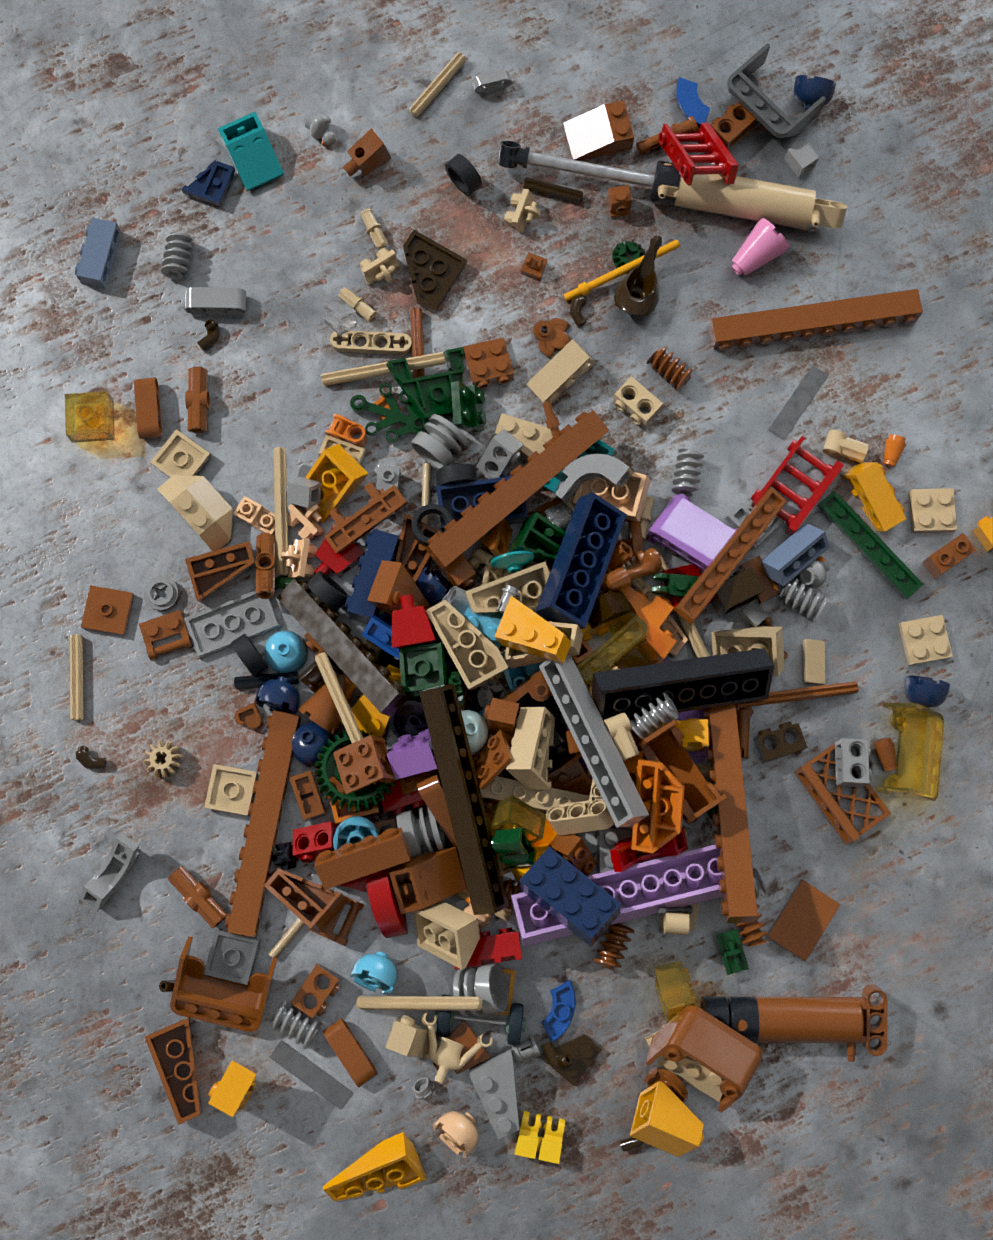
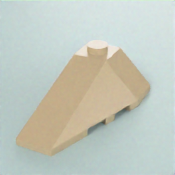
M444 600L426 610L470 691L491 681L509 668L499 649L449 602Z

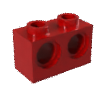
M330 821L293 829V856L301 859L302 862L311 863L315 861L321 852L326 850L334 851L333 838L338 824Z

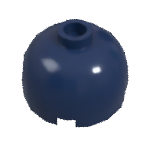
M808 75L796 76L794 95L796 100L804 105V109L808 110L822 96L826 98L823 106L827 105L833 98L836 83L833 80L818 76L808 78L807 80Z
M426 564L417 579L416 585L429 605L435 606L442 601L453 586L437 570L434 572L430 571L429 569L432 566Z
M909 675L905 677L904 693L908 701L916 705L917 710L929 711L930 708L938 707L945 702L949 694L950 683L939 680V683H937V681L932 680L933 678Z
M278 677L277 680L271 679L260 686L254 702L262 708L266 704L269 707V711L272 712L274 710L297 715L300 695L297 688L290 684L291 680Z
M315 722L303 724L293 734L292 752L300 764L312 768L311 766H315L316 761H320L317 758V754H324L321 747L326 746L329 748L327 741L330 739L335 743V736L331 731L328 732Z

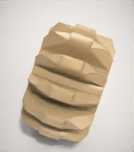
M159 740L158 748L151 744L150 748L153 751L151 753L145 751L144 753L150 757L143 761L144 764L149 765L146 770L148 772L154 771V776L157 778L160 774H162L163 778H167L168 771L173 775L176 774L173 767H181V764L176 762V760L182 758L181 754H176L179 748L177 746L172 747V742L167 741L164 746L163 741ZM161 755L165 756L166 762L164 764L160 762Z

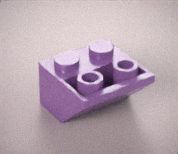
M428 729L419 732V735L413 737L410 734L401 736L396 744L392 745V749L387 753V757L395 780L438 769Z

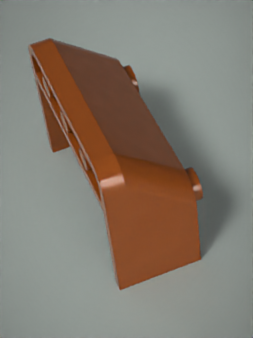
M539 667L504 695L501 700L516 702L528 692L534 700L545 701L553 694ZM568 749L552 766L558 771L563 772L582 755L570 754Z
M673 720L643 739L638 747V751H643L644 760L662 762L685 787L682 818L687 824H690L724 801L727 796L722 793L717 784L707 783L682 746L684 735L677 726L675 727L677 723Z
M188 936L179 959L170 1003L171 1010L177 1015L246 1032L256 1031L262 1021L278 958L273 957L268 974H253L249 979L248 985L204 975V962L200 958L189 955L193 937Z
M689 1005L684 1007L652 1037L645 1064L650 1066L661 1055L670 1061H681L689 1056L724 1079L720 1086L722 1097L718 1107V1111L722 1113L744 1094L761 1063L763 1051L758 1045L703 1009Z

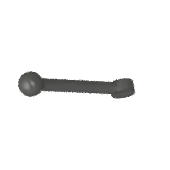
M690 905L685 906V908H658V913L685 912L686 914H691L693 908Z

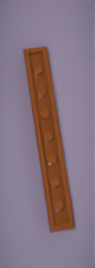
M772 487L765 492L674 610L689 624H692L786 504L787 500Z

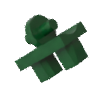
M734 929L715 935L726 974L730 975L749 969L738 930Z

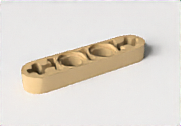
M337 330L330 336L331 346L338 352L405 355L412 349L411 338L404 333ZM338 337L343 339L341 345H337ZM349 337H351L352 346H349ZM359 337H363L367 341L362 347L355 345V340ZM380 338L386 339L388 342L383 348L376 346V341ZM390 339H393V341H394V344H393V347H394V348H391V340H390ZM401 340H405L406 345H404V348H400Z

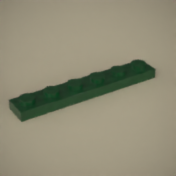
M835 490L817 505L906 600L924 585Z

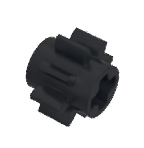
M291 842L275 845L276 851L272 853L274 865L282 870L295 868V862L300 859L293 856V845H291Z

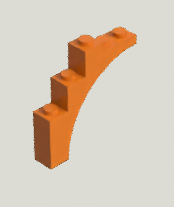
M631 585L613 590V592L623 591L640 628L643 642L647 641L661 657L654 664L662 663L677 642L671 632L666 629L663 631L659 629L674 608L671 606V601L664 596L659 597L657 595L650 601L647 594L641 590H634L630 587Z

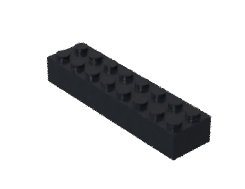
M765 648L597 672L593 673L591 697L603 720L621 713H625L630 720L635 719V713L642 717L641 709L644 708L649 712V703L658 706L656 698L665 701L663 693L670 697L678 713L764 700L769 698L774 664Z

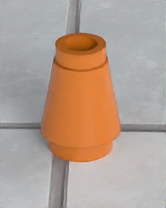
M889 434L888 439H885L884 465L896 467L907 445L905 443L906 438Z

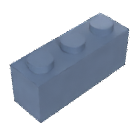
M92 218L91 224L87 226L86 242L82 244L80 250V263H77L75 267V275L81 284L106 288L121 230L116 222Z
M806 523L761 560L766 577L785 586L830 548L826 533Z

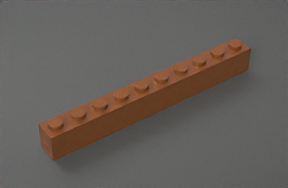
M918 289L711 318L709 330L713 349L724 351L731 349L733 346L745 348L754 343L766 345L775 340L786 342L796 337L807 339L817 334L828 336L838 331L849 333L859 328L870 330L879 325L890 327L900 322L911 324L919 319L923 309Z
M594 410L589 413L582 412L575 418L577 423L572 427L568 424L559 431L560 437L556 440L552 437L542 446L545 449L542 452L538 453L535 451L526 459L528 463L525 466L518 465L510 472L512 476L507 481L504 478L494 485L496 490L491 494L486 492L477 499L478 505L474 508L471 505L460 513L463 516L457 522L453 519L444 526L446 530L440 536L436 533L427 540L429 545L425 550L441 569L449 565L609 431Z
M736 704L703 709V719H708L710 747L707 748L706 754L707 762H711L712 768L708 773L709 782L713 783V785L717 784L722 793L727 796L724 801L715 806L716 812L713 813V826H717L718 834H715V848H719L720 856L717 857V869L722 873V879H719V891L724 894V902H721L722 916H726V923L755 922L758 915Z
M273 710L272 716L269 715L267 719L268 737H264L262 742V750H265L263 759H259L257 772H260L259 780H255L253 786V794H256L255 800L249 806L248 816H251L250 824H246L244 829L246 843L245 847L240 849L239 860H242L241 867L236 870L234 882H237L236 892L232 891L230 905H233L231 914H227L225 921L228 933L249 937H257L267 890L263 885L269 880L272 853L275 851L294 757L292 738L301 723V717L296 714Z

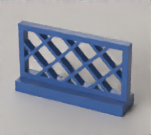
M385 612L378 617L372 616L361 635L400 660L399 649L392 648V617ZM447 653L445 655V663L450 668L452 658Z

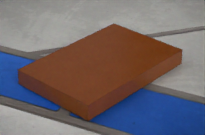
M802 879L766 937L806 962L841 904Z

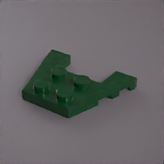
M463 347L449 349L444 352L449 372L412 378L406 358L391 360L386 363L388 370L422 420L430 419L433 414L440 416L453 414L451 382L459 381L462 383V373L464 372V364H462Z

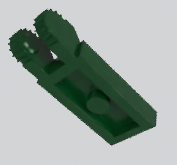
M655 573L652 575V580L666 582V586L652 587V593L666 595V597L683 598L700 576Z

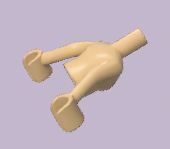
M427 1012L422 1016L423 1025L428 1027L430 1059L439 1066L434 1080L437 1083L443 1084L448 1070H460L481 1048H487L493 1042L492 1037H490L488 1044H483V1034H481L477 1038V1043L460 1059L464 1045L441 1037L437 1049L434 1027L437 1017L435 1015L432 1023H428L426 1021Z

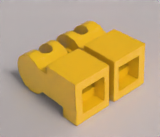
M523 1111L514 1155L535 1159L536 1152L538 1151V1160L559 1164L565 1119L559 1118L557 1128L553 1131L551 1130L552 1116H547V1120L543 1125V1129H545L544 1137H539L537 1135L539 1128L542 1126L540 1121L541 1114L536 1113L534 1125L529 1126L530 1112Z

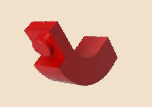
M681 827V832L654 853L632 850V836L616 842L615 847L610 850L614 871L623 872L643 860L662 856H677L689 848L684 827Z
M389 868L368 875L366 885L369 901L380 932L385 938L408 934L406 914L400 913Z

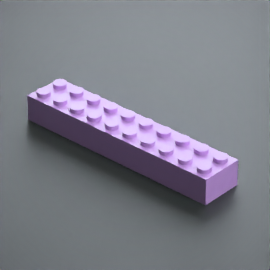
M715 845L683 852L677 856H667L635 864L623 872L611 870L587 876L621 903V913L611 925L658 913V908H680L724 897V894L719 891V879H722V873L717 869V857L720 856L719 848H715ZM524 892L511 895L523 947L574 934Z

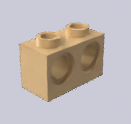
M632 376L614 394L613 398L614 405L621 412L625 411L636 425H641L644 428L661 411L663 406L659 399ZM631 394L634 399L626 400L623 395ZM646 407L650 412L643 414L639 408Z

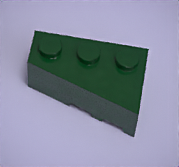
M535 512L525 519L509 552L530 551L534 553L533 562H546L547 566L553 567L566 531L538 512Z

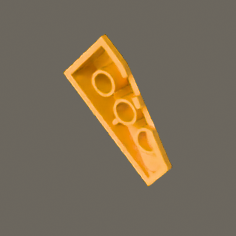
M402 1132L380 1142L323 1185V1191L335 1202L361 1197L366 1191L376 1190L377 1193L385 1192L384 1188L397 1185L398 1189L407 1188L426 1180L427 1177L414 1144Z

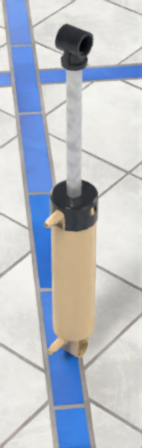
M514 141L500 142L497 163L502 167L516 168L518 165H522V168H527L529 164L652 187L650 202L661 205L678 206L753 221H760L762 218H765L774 225L807 230L809 224H812L814 227L824 226L840 229L842 228L847 210V205L815 198L816 191L740 176H736L734 184H726L719 174L694 175L692 185L687 186L671 162L658 161L655 175L534 153L530 152V147L521 148V145Z

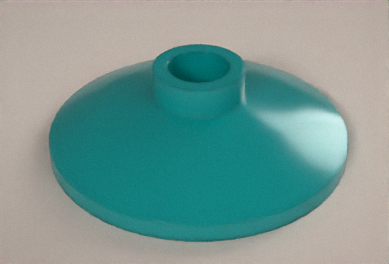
M530 551L505 553L493 558L491 566L497 569L508 570V573H516L521 571L522 566L527 565L534 559V553Z

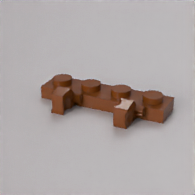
M370 482L364 488L372 499L352 516L348 515L344 518L337 508L329 512L336 523L332 525L334 529L324 535V537L336 554L344 551L408 504L395 485L386 491L383 488L378 491L375 485Z

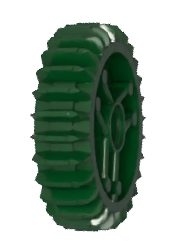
M361 730V734L363 738H365L366 736H364V730ZM343 731V738H340L337 734L335 735V743L328 739L327 744L329 748L326 746L321 747L324 754H317V758L320 761L315 762V768H318V770L314 771V776L319 777L316 779V785H322L319 787V792L327 791L324 799L327 800L332 797V806L338 801L340 803V810H342L344 805H347L348 812H351L352 806H356V810L359 813L361 806H364L366 811H368L370 803L376 808L377 799L382 803L385 801L383 794L390 796L391 790L389 788H394L395 782H381L378 788L373 787L371 784L351 794H343L331 784L329 780L333 776L342 784L333 753L352 744L346 731Z

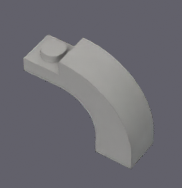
M605 454L586 455L574 460L564 468L562 472L568 478L559 483L555 494L560 500L567 503L585 481L593 478L605 479L620 490L633 474V471L615 457Z
M120 833L116 837L111 852L102 867L84 885L79 900L96 912L115 893L137 860L139 845L133 839Z

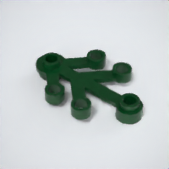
M388 383L380 385L379 393L385 398L390 409L367 402L366 398L362 395H355L350 400V407L355 413H363L366 410L386 417L379 422H369L366 424L365 431L369 436H375L378 431L398 422L406 425L398 430H387L385 438L389 443H395L398 438L411 432L414 434H418L420 431L427 432L424 425L429 422V419L422 420L409 399H402V395L405 394L403 391L400 392L399 400L405 404L410 416L402 414L392 395V387ZM387 387L390 391L383 393L382 388ZM361 400L363 403L362 405L357 406L355 405V401ZM420 420L423 422V425L418 427L415 425V422ZM374 426L376 430L369 432L368 427ZM394 433L396 437L389 439L388 434Z

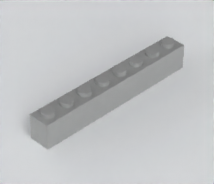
M567 654L564 664L547 659L539 667L616 827L635 825L649 816V813L571 654Z

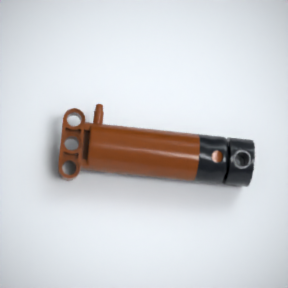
M873 984L864 987L862 997L729 996L727 999L725 996L701 997V1009L753 1043H847V1055L850 1062L855 1061L856 1043H862L873 1056H881L887 1050L888 1000L886 994ZM873 993H879V998L871 1002L870 996ZM873 1016H879L877 1023L870 1024V1019ZM879 1039L875 1047H870L871 1040Z

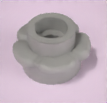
M426 1077L419 1078L413 1085V1091L416 1093L415 1097L419 1100L431 1097L435 1088L434 1082Z

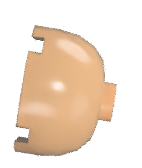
M450 1111L442 1115L432 1125L434 1131L439 1129L441 1132L439 1138L457 1155L460 1152L463 1153L462 1158H467L477 1145L478 1130L474 1125L476 1120L467 1112L462 1114L458 1111Z

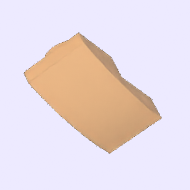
M244 496L233 515L262 533L275 535V514Z

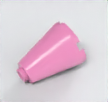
M765 218L757 222L732 259L733 265L731 268L739 276L741 274L746 276L784 254L790 248L781 233L778 234L774 230L776 227Z

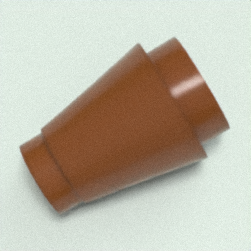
M891 737L874 741L875 747H873V750L884 771L896 769L895 743L892 742Z

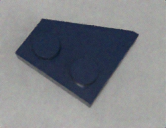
M215 160L205 171L200 172L196 176L195 181L189 186L185 185L182 188V192L185 195L220 207L235 173V168Z

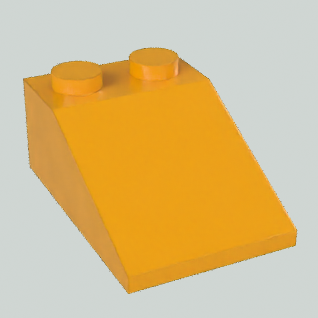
M340 444L324 449L305 477L306 479L321 482V499L318 504L321 510L318 514L322 517L320 520L322 523H325L331 517L329 512L335 508L338 509L368 475V472Z

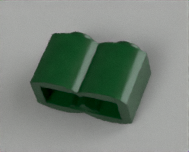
M523 828L495 830V836L492 837L491 841L492 848L497 852L500 861L507 868L533 866L536 860V849L532 841L528 839V835Z

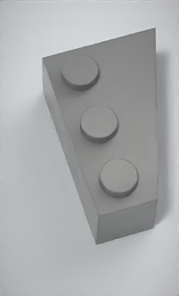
M510 1049L469 1068L471 1081L498 1140L519 1130L513 1057Z

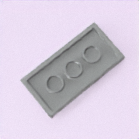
M256 590L183 618L199 659L232 647L231 642L244 633L249 639L281 627L270 599L256 597Z

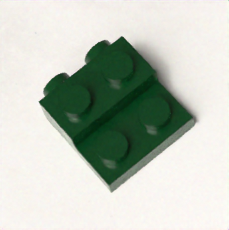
M459 381L451 382L453 425L468 433L485 431L486 414L483 411L485 395L482 389L476 385L466 386Z
M442 642L399 648L401 684L405 687L404 692L410 695V698H421L420 691L449 684V667L445 663V650Z

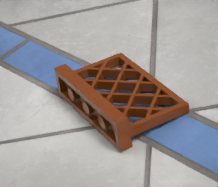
M834 743L799 767L794 773L847 845L857 840L862 834L891 813L870 784L864 786L867 791L866 799L856 797L857 787H852L851 796L841 794L842 786H837V793L828 790L826 787L827 780L836 781V777L828 776L829 765L835 766V762L830 761V753L835 749ZM815 762L824 763V774L816 773L811 765ZM852 769V772L854 773V778L857 779V772ZM840 798L851 800L850 811H845L840 807ZM855 801L866 803L865 815L854 812ZM870 804L876 805L882 814L878 817L869 816ZM854 816L864 818L863 828L859 831L853 825Z

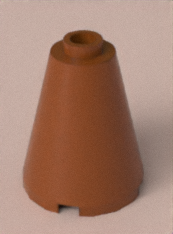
M338 672L336 677L349 704L356 685L344 672L343 674ZM326 684L299 708L302 714L305 713L310 716L309 719L328 732L331 731L333 735L338 731L342 720Z

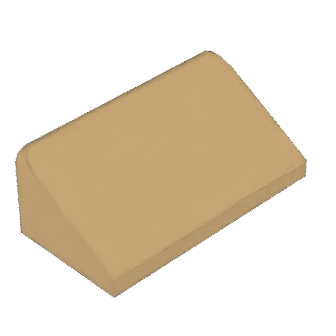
M804 639L802 641L803 684L825 685V641Z

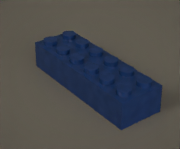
M593 492L577 500L537 606V613L552 622L577 624L580 629L586 628L625 521L626 513Z

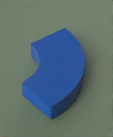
M679 77L676 86L677 104H679L685 118L688 119V117L693 116L697 126L700 128L701 123L706 122L710 107L703 104L699 99L697 93L698 83Z
M570 980L550 990L553 999L552 1009L548 1016L541 1021L552 1043L565 1033L574 1016L576 999Z

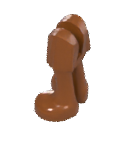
M653 548L645 552L640 550L635 552L632 557L633 567L628 570L617 568L606 573L600 589L606 592L618 590L631 585L630 580L658 573L662 567L659 553Z

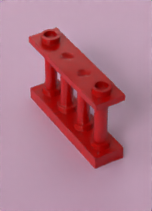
M701 123L698 133L674 134L668 124H663L662 132L659 133V144L663 147L687 186L692 185L694 175L719 174L726 184L735 183L739 164L710 123ZM680 142H697L698 144H681ZM704 152L706 155H688L687 153ZM698 163H712L710 166H695Z
M801 436L798 441L795 439L787 448L789 454L763 489H757L750 498L753 501L751 506L754 508L769 487L772 486L799 505L798 508L801 510L797 516L789 514L784 509H781L777 516L786 521L785 524L788 528L785 533L789 536L796 532L844 466L838 460L833 466L827 465L800 446L805 440L804 436ZM795 453L823 472L822 475L825 477L821 483L818 480L815 482L788 463ZM782 470H785L810 488L813 494L809 499L806 497L802 498L776 479Z

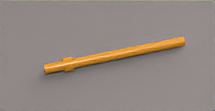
M676 239L660 247L655 259L679 248L678 240ZM644 255L588 283L583 282L577 285L578 288L563 294L566 302L572 300L575 296H585L591 290L630 272L641 263Z

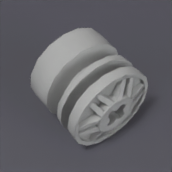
M433 414L430 417L431 423L427 422L424 425L428 434L420 431L410 443L424 460L440 469L452 464L454 457L451 452L460 454L461 447H465L468 440L453 423L440 415Z
M424 807L419 808V819H416L412 810L396 815L398 828L402 827L411 849V857L423 855V845L427 846L430 853L435 852L434 842H436L438 850L446 849V834L429 808V816H427Z
M499 964L481 965L478 969L476 967H469L468 969L456 971L453 980L454 996L480 997L483 1001L482 1009L479 1011H459L463 1017L480 1016L483 1013H501L506 1009L508 1004V986L505 974Z

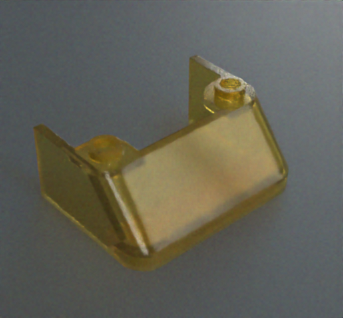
M632 611L622 615L612 627V636L577 665V669L585 684H593V673L609 671L634 647L647 638L648 629L646 623Z
M883 703L884 708L893 711L890 722L894 729L899 731L897 768L895 774H890L886 778L884 787L876 786L875 791L889 796L935 801L939 794L944 736V718L942 714L917 703Z

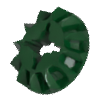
M624 240L622 243L617 244L612 253L614 265L619 268L630 262L628 257H624L626 250L630 254H634L632 261L645 255L641 244L635 243L634 240Z
M452 671L451 676H449V684H455L459 705L463 706L465 701L461 676L458 671Z

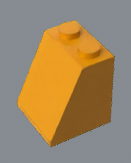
M658 1081L640 1093L630 1136L680 1157L702 1144L704 1124L663 1082Z

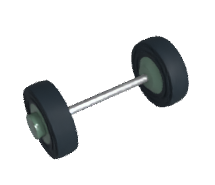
M512 1003L507 1021L463 1017L461 1015H454L455 1010H435L437 1017L436 1034L439 1037H448L454 1019L506 1025L508 1044L517 1046L520 1044L521 1032H525L526 1018H523L524 1006L521 1003Z

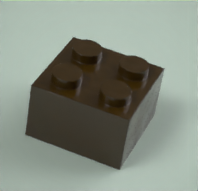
M743 567L735 571L733 576L724 582L711 599V604L720 618L756 600L763 593L764 588L753 568L745 570Z

